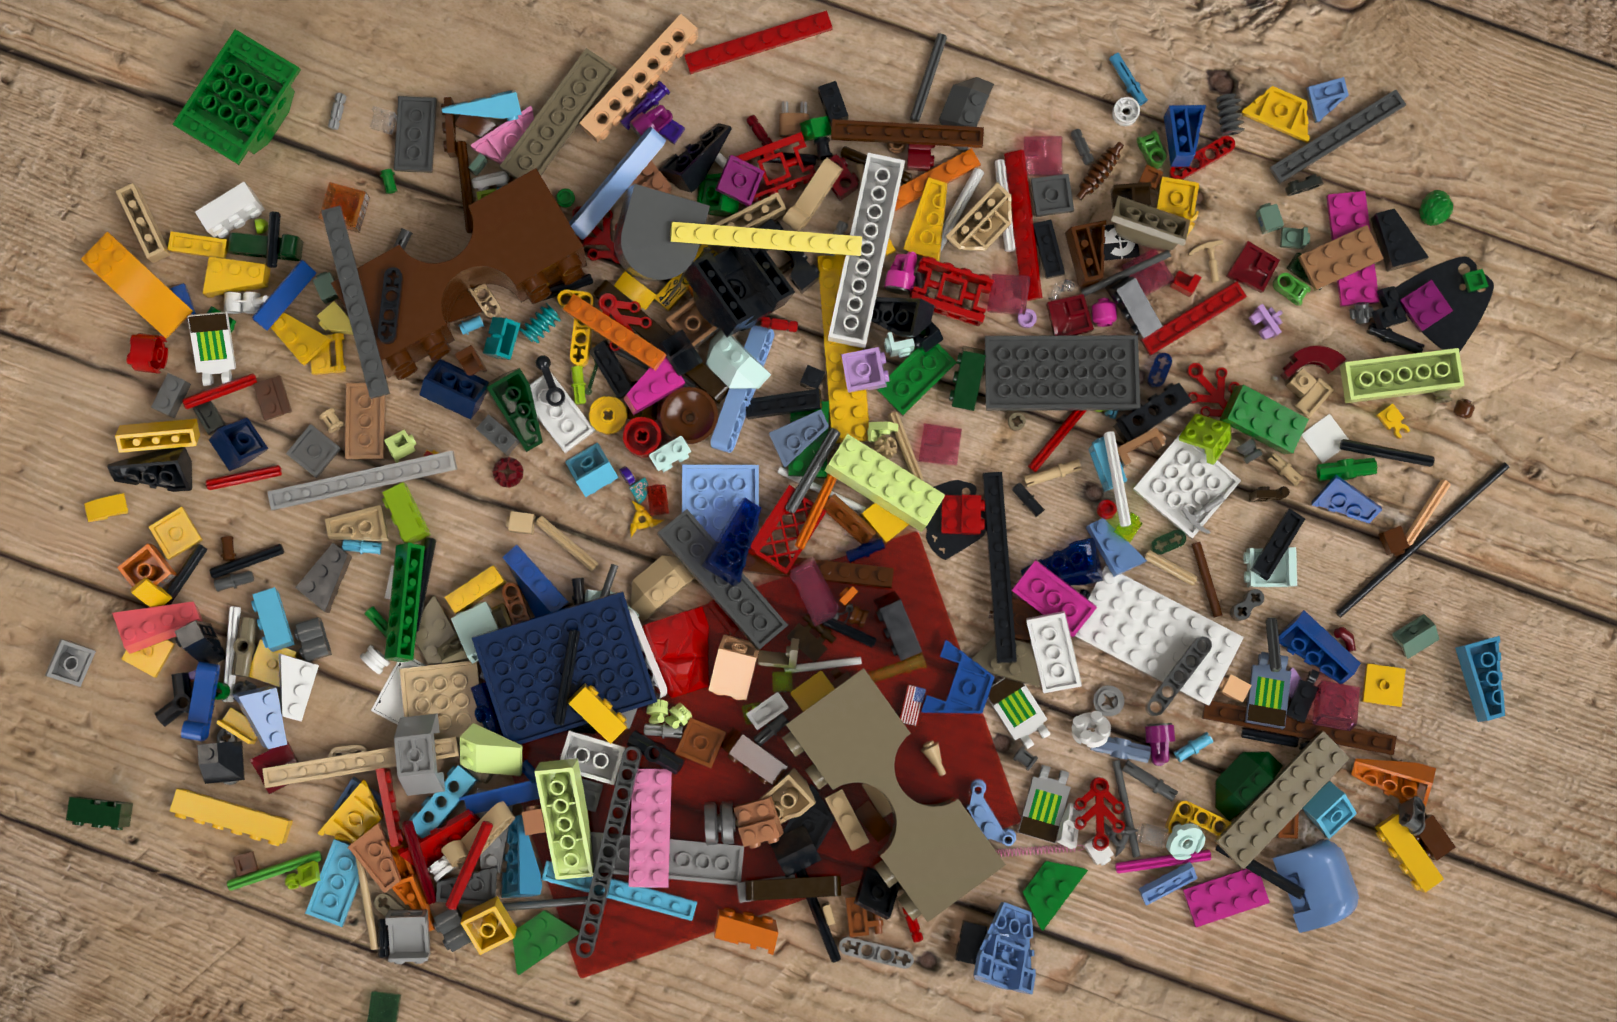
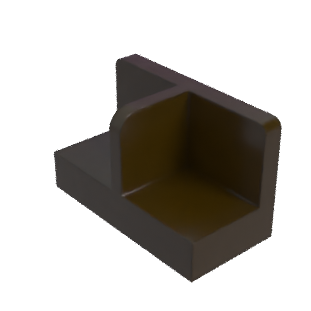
M1151 182L1113 185L1111 189L1112 209L1115 207L1118 196L1150 206Z

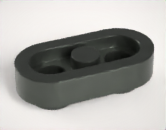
M1314 174L1306 177L1305 181L1299 182V180L1288 183V187L1285 188L1287 196H1293L1320 187L1324 184L1322 177H1317Z

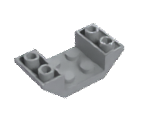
M438 713L399 719L394 736L397 775L407 796L445 792L444 773H437L434 734L440 733Z

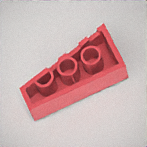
M194 601L112 613L123 646L129 654L176 637L174 631L195 620L203 622Z

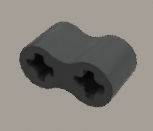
M1253 589L1246 592L1242 602L1235 604L1230 609L1231 617L1236 621L1249 618L1252 609L1264 602L1262 591ZM1251 595H1256V596H1257V597L1255 598V599H1256L1255 602H1252V601H1251V599H1252V596H1251ZM1243 608V615L1239 616L1237 614L1239 612L1238 609Z

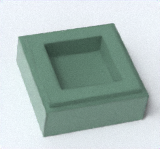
M479 153L468 168L471 173L478 176L488 161L484 155Z

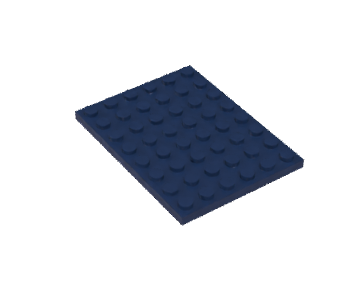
M623 591L472 637L503 737L515 743L523 744L588 724L569 704L564 725L554 724L570 629L580 631L569 698L586 683L588 686H594L599 692L598 696L602 700L606 698L613 705L612 709L616 713H624L657 702Z

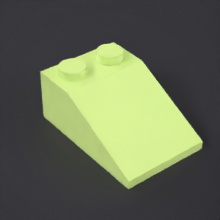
M473 723L460 736V765L478 773L520 776L522 774L523 746Z

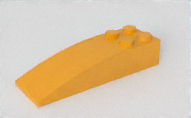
M106 232L81 258L88 267L166 339L193 312L189 306L109 232Z

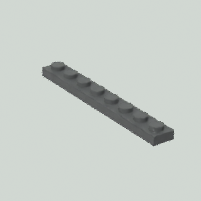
M1394 90L1274 164L1269 170L1277 182L1281 184L1404 108L1406 103L1398 91Z

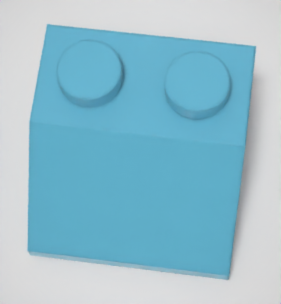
M598 442L565 461L585 497L619 478Z
M1330 781L1302 808L1307 817L1328 839L1357 814L1346 794Z

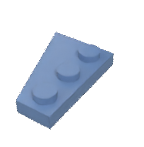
M1102 518L1086 527L1113 577L1147 561L1105 519Z

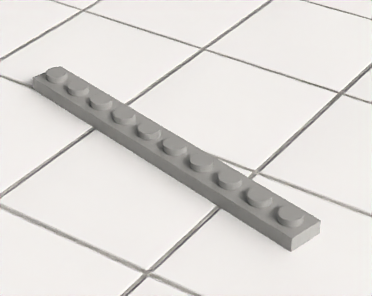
M447 451L272 490L267 493L271 510H277L458 469L454 451Z

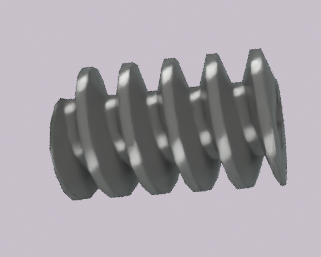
M1233 93L1216 98V102L1219 103L1217 109L1220 110L1218 116L1221 118L1219 124L1222 125L1220 131L1223 132V136L1236 135L1245 130V128L1239 127L1244 121L1238 120L1243 114L1237 113L1238 110L1242 109V106H1236V103H1239L1241 99L1235 98L1236 94Z

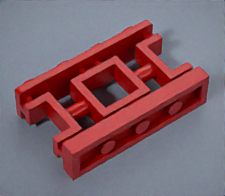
M802 132L735 156L746 162L763 155L764 158L757 161L759 168L763 171L765 169L762 163L780 157L786 173L784 176L769 181L766 172H764L763 179L766 186L774 184V187L755 194L752 204L761 201V196L766 194L769 197L782 188L788 191L796 188V183L803 181L804 184H807L811 181L816 173L814 165L804 168L798 150L807 147ZM797 142L799 143L798 146L793 147L794 158L785 160L783 152L774 153L775 150ZM798 164L801 173L806 171L810 173L785 183V179L791 177L789 167Z
M922 257L918 263L917 272L925 274L922 288L916 286L912 288L909 298L923 299L935 305L934 313L979 327L984 322V313L986 309L977 306L981 292L989 294L994 280L985 274L978 275L972 273L967 268L959 269L948 262H937L933 257ZM932 270L942 273L939 282L930 279ZM945 281L961 285L958 300L941 295ZM968 282L978 285L975 294L966 291ZM928 287L937 289L934 299L924 296ZM964 298L972 301L970 310L961 308Z

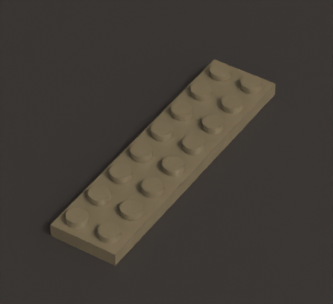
M586 48L501 163L500 169L515 179L535 168L542 176L617 73V68Z
M1320 731L1223 831L1215 842L1241 869H1245L1350 758L1324 731Z

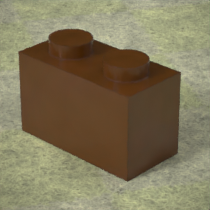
M1427 814L1425 816V829L1421 834L1414 837L1422 845L1428 857L1437 861L1456 848V846L1434 815Z

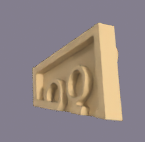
M382 505L325 519L329 539L389 541Z

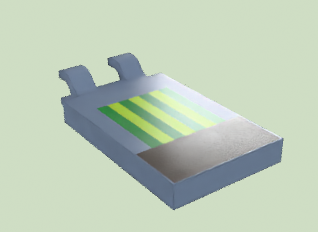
M1261 652L1258 655V665H1252L1249 683L1251 687L1248 692L1245 722L1284 729L1291 680V671H1286L1288 656L1281 655L1282 669L1280 672H1272L1270 665L1267 664L1269 653Z

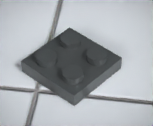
M1069 174L1031 179L1036 217L1074 212Z
M310 424L286 454L318 478L341 448Z

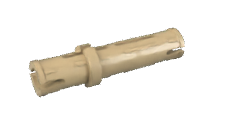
M1079 459L1063 464L1058 463L1057 466L1023 476L1028 488L1054 478H1064L1067 474L1081 471L1082 468L1080 467Z

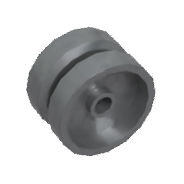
M722 801L720 814L717 812V804L715 802H705L706 845H716L718 843V832H721L723 844H734V831H736L733 802Z

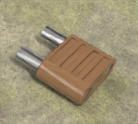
M784 101L782 102V113L779 114V137L786 138L801 132L800 123L809 120L807 102L804 103V113L803 102H801L800 113H788L787 101L786 113H784Z

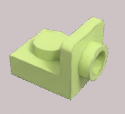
M889 421L869 422L867 430L868 441L875 442L882 435L898 432V424Z

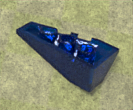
M1093 537L1074 541L1065 549L1053 552L1052 556L1044 560H1038L1070 586L1103 581L1101 563ZM1030 565L1021 570V576H1023Z

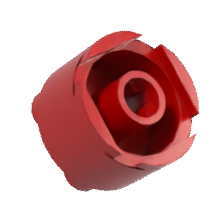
M143 333L132 335L130 338V353H128L126 358L127 364L131 365L135 371L160 374L161 371L159 370L165 368L168 360V348H165L164 342L167 343L166 338L161 335Z
M636 417L626 424L623 432V442L631 454L639 458H646L661 447L662 433L654 420L646 417ZM640 434L646 435L645 441L639 440Z

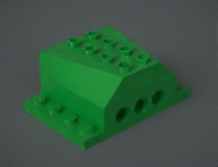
M235 29L172 125L235 164L240 165L248 151L256 154L270 143L287 117L295 93L291 85L301 69Z

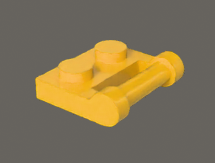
M344 334L325 335L332 339L330 342L335 341L336 366H332L329 342L311 359L312 374L346 372L342 342Z

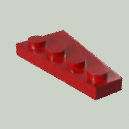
M376 769L391 847L400 846L402 841H404V834L399 826L400 814L396 807V795L393 788L391 769Z
M468 809L447 821L444 827L438 829L436 827L430 831V835L423 839L418 838L427 868H430L433 863L444 856L441 850L445 845L452 841L461 840L480 821V818ZM409 847L398 849V854L414 866Z

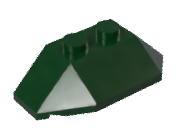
M1242 752L1215 781V808L1228 821L1232 820L1246 809L1274 780L1283 765L1269 752Z

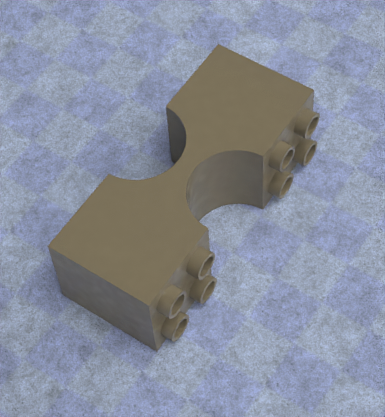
M864 668L786 724L790 732L783 736L782 739L795 757L804 751L806 752L813 764L805 769V771L818 789H821L826 784H829L831 789L834 790L848 783H865L877 788L887 798L892 809L893 828L888 841L877 852L882 860L874 867L889 888L897 882L900 883L905 893L897 899L912 920H915L922 914L926 921L929 922L1006 865L959 799L952 797L945 802L928 805L913 801L903 792L895 776L894 763L899 746L911 733Z

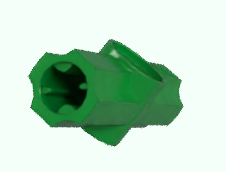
M1375 457L1358 460L1343 459L1334 463L1316 465V474L1319 481L1331 480L1335 475H1338L1343 480H1349L1358 476L1377 474L1378 467Z

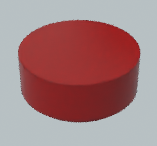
M1102 500L1097 506V514L1103 519H1111L1117 512V507L1111 500Z

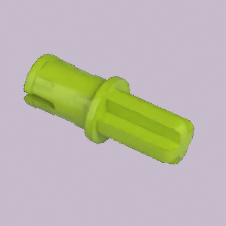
M583 366L571 367L573 381L571 387H573L575 404L582 405L586 403V383H584Z

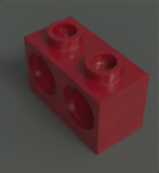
M836 154L830 160L843 168V170L831 187V190L838 200L841 201L858 189L859 179L854 172L850 173L846 160ZM846 180L850 182L851 185L847 188H844L840 185V183Z

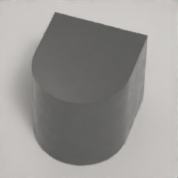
M634 184L630 186L625 194L614 235V250L619 263L630 275L645 281L665 280L680 275L694 261L699 244L670 242L671 222L705 224L710 206Z

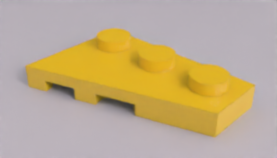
M284 312L271 326L272 330L304 366L332 340Z

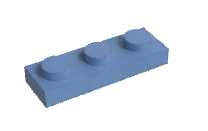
M1189 862L1139 888V892L1147 906L1198 878L1193 865Z

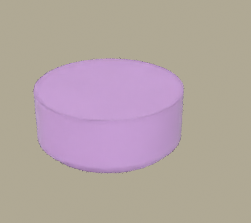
M1031 309L1021 310L1017 317L1018 324L1026 329L1033 327L1037 320L1036 313Z

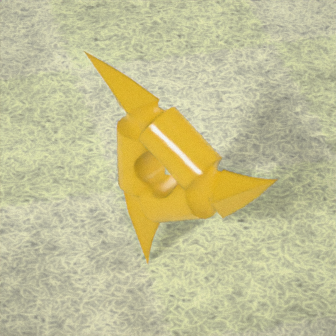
M632 501L637 511L634 514L630 527L631 538L637 529L652 528L664 521L653 519L643 506ZM641 516L646 518L644 523L639 522Z

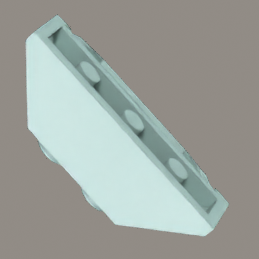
M720 329L710 340L706 365L730 389H759L771 376L732 335L727 338Z

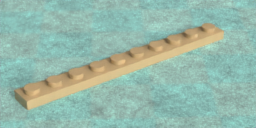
M457 737L434 740L436 760L460 756ZM395 747L263 768L265 788L396 767Z

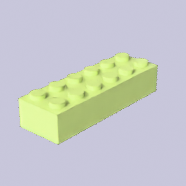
M1459 348L1351 361L1340 365L1345 403L1456 390L1465 386Z
M849 434L846 435L824 470L921 532L928 525L945 497V494Z

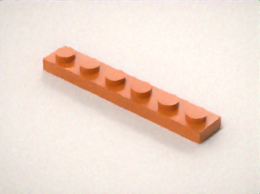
M971 148L900 186L894 212L922 197L928 177L948 184L974 170V168L980 167L981 163L973 149Z
M573 294L563 308L566 313L655 371L667 356L663 351L575 294Z

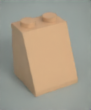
M723 635L709 691L716 695H728L736 700L747 699L759 651L750 641Z

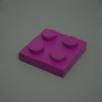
M730 155L715 190L749 207L752 204L765 171Z
M1432 280L1400 300L1403 309L1419 332H1422L1453 311Z

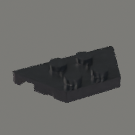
M811 784L809 787L816 803L801 816L791 818L784 828L782 835L805 825L816 850H818L833 825L835 818L814 785Z

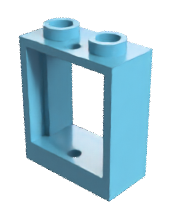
M1104 437L1094 440L1088 450L1105 492L1113 489L1105 440ZM1121 465L1123 481L1126 483L1127 478Z

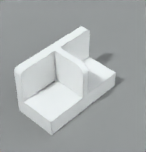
M777 692L746 715L755 728L759 730L789 707L779 692Z

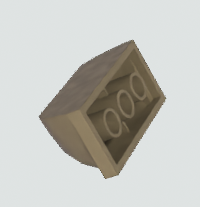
M1118 196L1111 218L1119 237L1161 252L1173 250L1178 244L1184 246L1190 220L1121 196Z

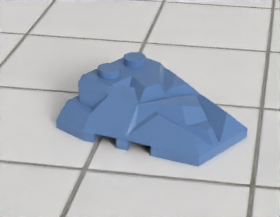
M1006 902L1000 903L977 954L973 975L975 980L1004 990L1033 994L1036 971L1031 968V956H1035L1034 950H1030V939L1033 938L1032 912Z

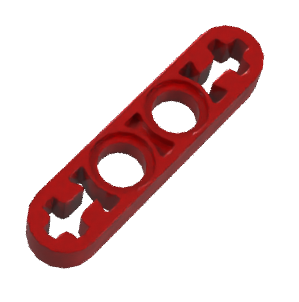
M1231 136L1219 138L1195 153L1193 159L1199 162L1197 168L1186 167V170L1180 174V177L1179 175H1174L1175 169L1179 171L1184 167H1171L1169 177L1180 180L1188 178L1231 153L1235 147V140ZM1224 142H1229V149L1227 147H1224L1220 150L1219 153L1218 148L1221 147ZM1213 150L1215 157L1213 159L1207 158L1205 151Z

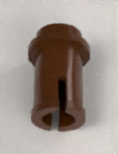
M232 536L221 537V558H223V561H233L235 556H237L234 553V538Z

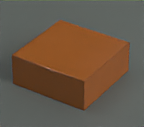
M1146 164L1138 183L1151 182L1152 186L1150 189L1156 190L1164 172Z

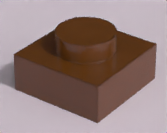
M254 851L233 857L238 876L259 870Z

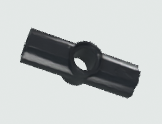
M637 730L631 734L627 741V746L639 747L642 755L649 762H655L675 775L678 774L684 764V758L667 749L663 743L655 742ZM653 748L659 751L658 757L653 754Z

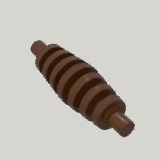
M1117 142L1112 148L1109 147L1106 150L1107 153L1104 152L1101 158H1098L1095 161L1096 163L1090 166L1091 169L1087 171L1088 176L1083 178L1085 183L1081 182L1079 185L1080 191L1076 195L1079 200L1082 201L1086 195H1091L1094 192L1093 189L1096 190L1099 187L1098 184H1102L1104 179L1109 177V173L1113 171V167L1117 164L1116 160H1119L1121 157L1119 152L1124 147L1121 142Z

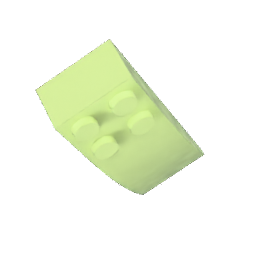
M578 758L539 762L534 772L555 879L593 877L594 864L591 834Z

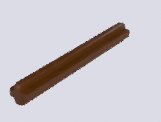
M465 141L456 142L465 229L467 233H472L473 218L468 206L473 203L470 170L468 168L467 144Z

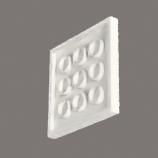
M1179 434L1133 490L1192 539L1199 529L1189 522L1181 509L1186 508L1193 515L1194 511L1200 510L1203 505L1220 494L1226 499L1241 480L1219 461H1216L1214 465L1207 463L1205 450L1179 441ZM1221 504L1201 514L1196 519L1197 523L1199 522L1203 526Z

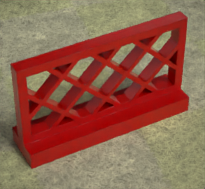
M791 485L787 487L747 550L751 555L755 554L786 575L802 549L790 551L788 541L797 540L799 536L798 526L805 524V521L797 523L795 514L785 509L795 491V488ZM804 497L802 500L803 508L797 509L795 513L804 511L807 519L808 511L812 509L814 503ZM822 510L810 537L826 514V510ZM791 514L794 524L783 525V515ZM795 527L797 537L787 538L785 528ZM781 529L784 539L774 541L772 532ZM784 542L787 552L777 554L774 544ZM771 545L774 555L766 556L760 551L763 546ZM788 555L789 564L787 568L779 564L778 557Z

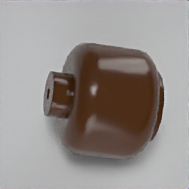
M1464 399V401L1458 400L1454 413L1465 419L1471 418L1475 406L1468 399Z

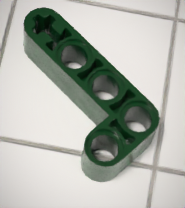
M230 233L227 252L233 255L266 258L268 236ZM283 234L282 238L279 237L278 259L301 261L304 242L298 236Z

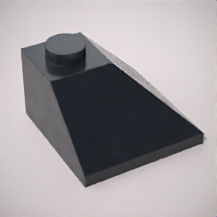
M242 741L197 745L198 764L205 784L245 780Z

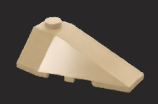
M795 768L789 771L760 798L772 797L780 823L801 816L816 803L807 781ZM736 820L735 824L739 828L738 820Z

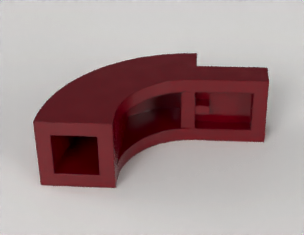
M1326 346L1305 347L1289 357L1291 361L1282 368L1284 372L1280 376L1285 381L1306 365L1319 366L1329 374L1341 365L1346 358L1338 351Z

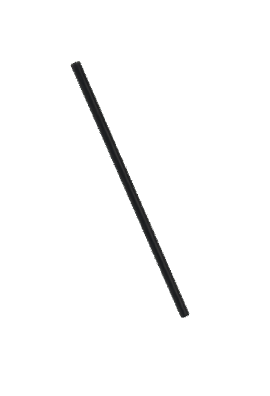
M1505 462L1410 545L1405 550V553L1399 555L1338 609L1336 614L1340 618L1344 616L1510 468L1509 465Z

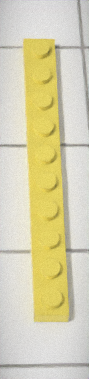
M671 222L670 242L861 256L862 236Z

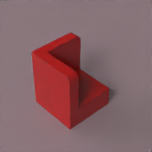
M1179 270L1170 287L1190 297L1202 277L1194 274L1192 277Z

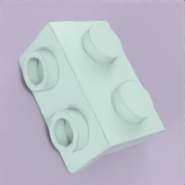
M892 332L887 333V338H885L884 342L885 351L890 353V357H908L913 352L915 346L913 338L894 342Z
M679 436L649 454V457L658 471L662 470L664 473L673 467V462L677 460L682 462L689 458L688 453L691 450L684 438Z

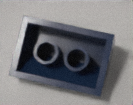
M440 359L425 376L420 396L471 420L479 410L488 392L487 383L489 381L476 375L468 376L465 370Z

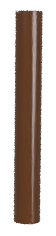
M1201 542L1193 543L1191 545L1213 618L1222 616L1223 614Z

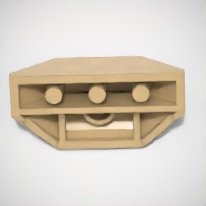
M997 182L945 238L958 250L986 251L1012 223L1011 194Z
M662 555L633 579L631 608L640 615V620L644 622L694 581L695 577L677 557Z

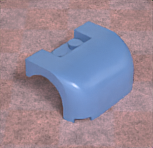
M1329 839L1319 840L1317 843L1286 854H1279L1272 858L1278 874L1305 889L1301 899H1297L1288 893L1295 912L1293 917L1299 933L1337 923L1351 915L1357 908L1359 895L1341 847L1339 848Z

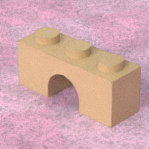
M841 789L825 797L851 850L854 851L869 843L843 790Z

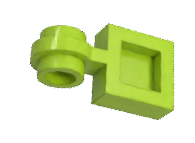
M311 861L297 867L298 874H288L285 879V885L288 889H296L299 885L305 887L320 881L318 862Z

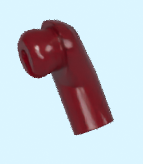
M1345 627L1334 629V637L1345 641L1346 650L1349 652L1356 651L1354 635Z

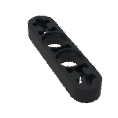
M395 267L387 269L384 274L378 325V337L384 344L393 343L397 337L403 275ZM395 272L399 278H395V287H392V280L389 276H392ZM388 292H396L397 298L394 301H388L386 299ZM391 310L395 313V317L388 321L384 319V314L386 311ZM383 323L394 325V327L389 326V332L392 336H389L388 339H385L382 335L387 330L386 325H383Z

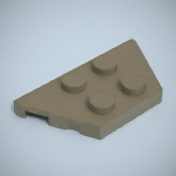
M433 596L423 610L420 628L416 632L415 641L428 664H439L442 661L437 648L457 633L437 597ZM465 658L447 663L464 662L470 660L469 658Z
M994 635L972 659L993 675L1040 687L1035 655L1031 644L1015 640L1017 662L997 664Z

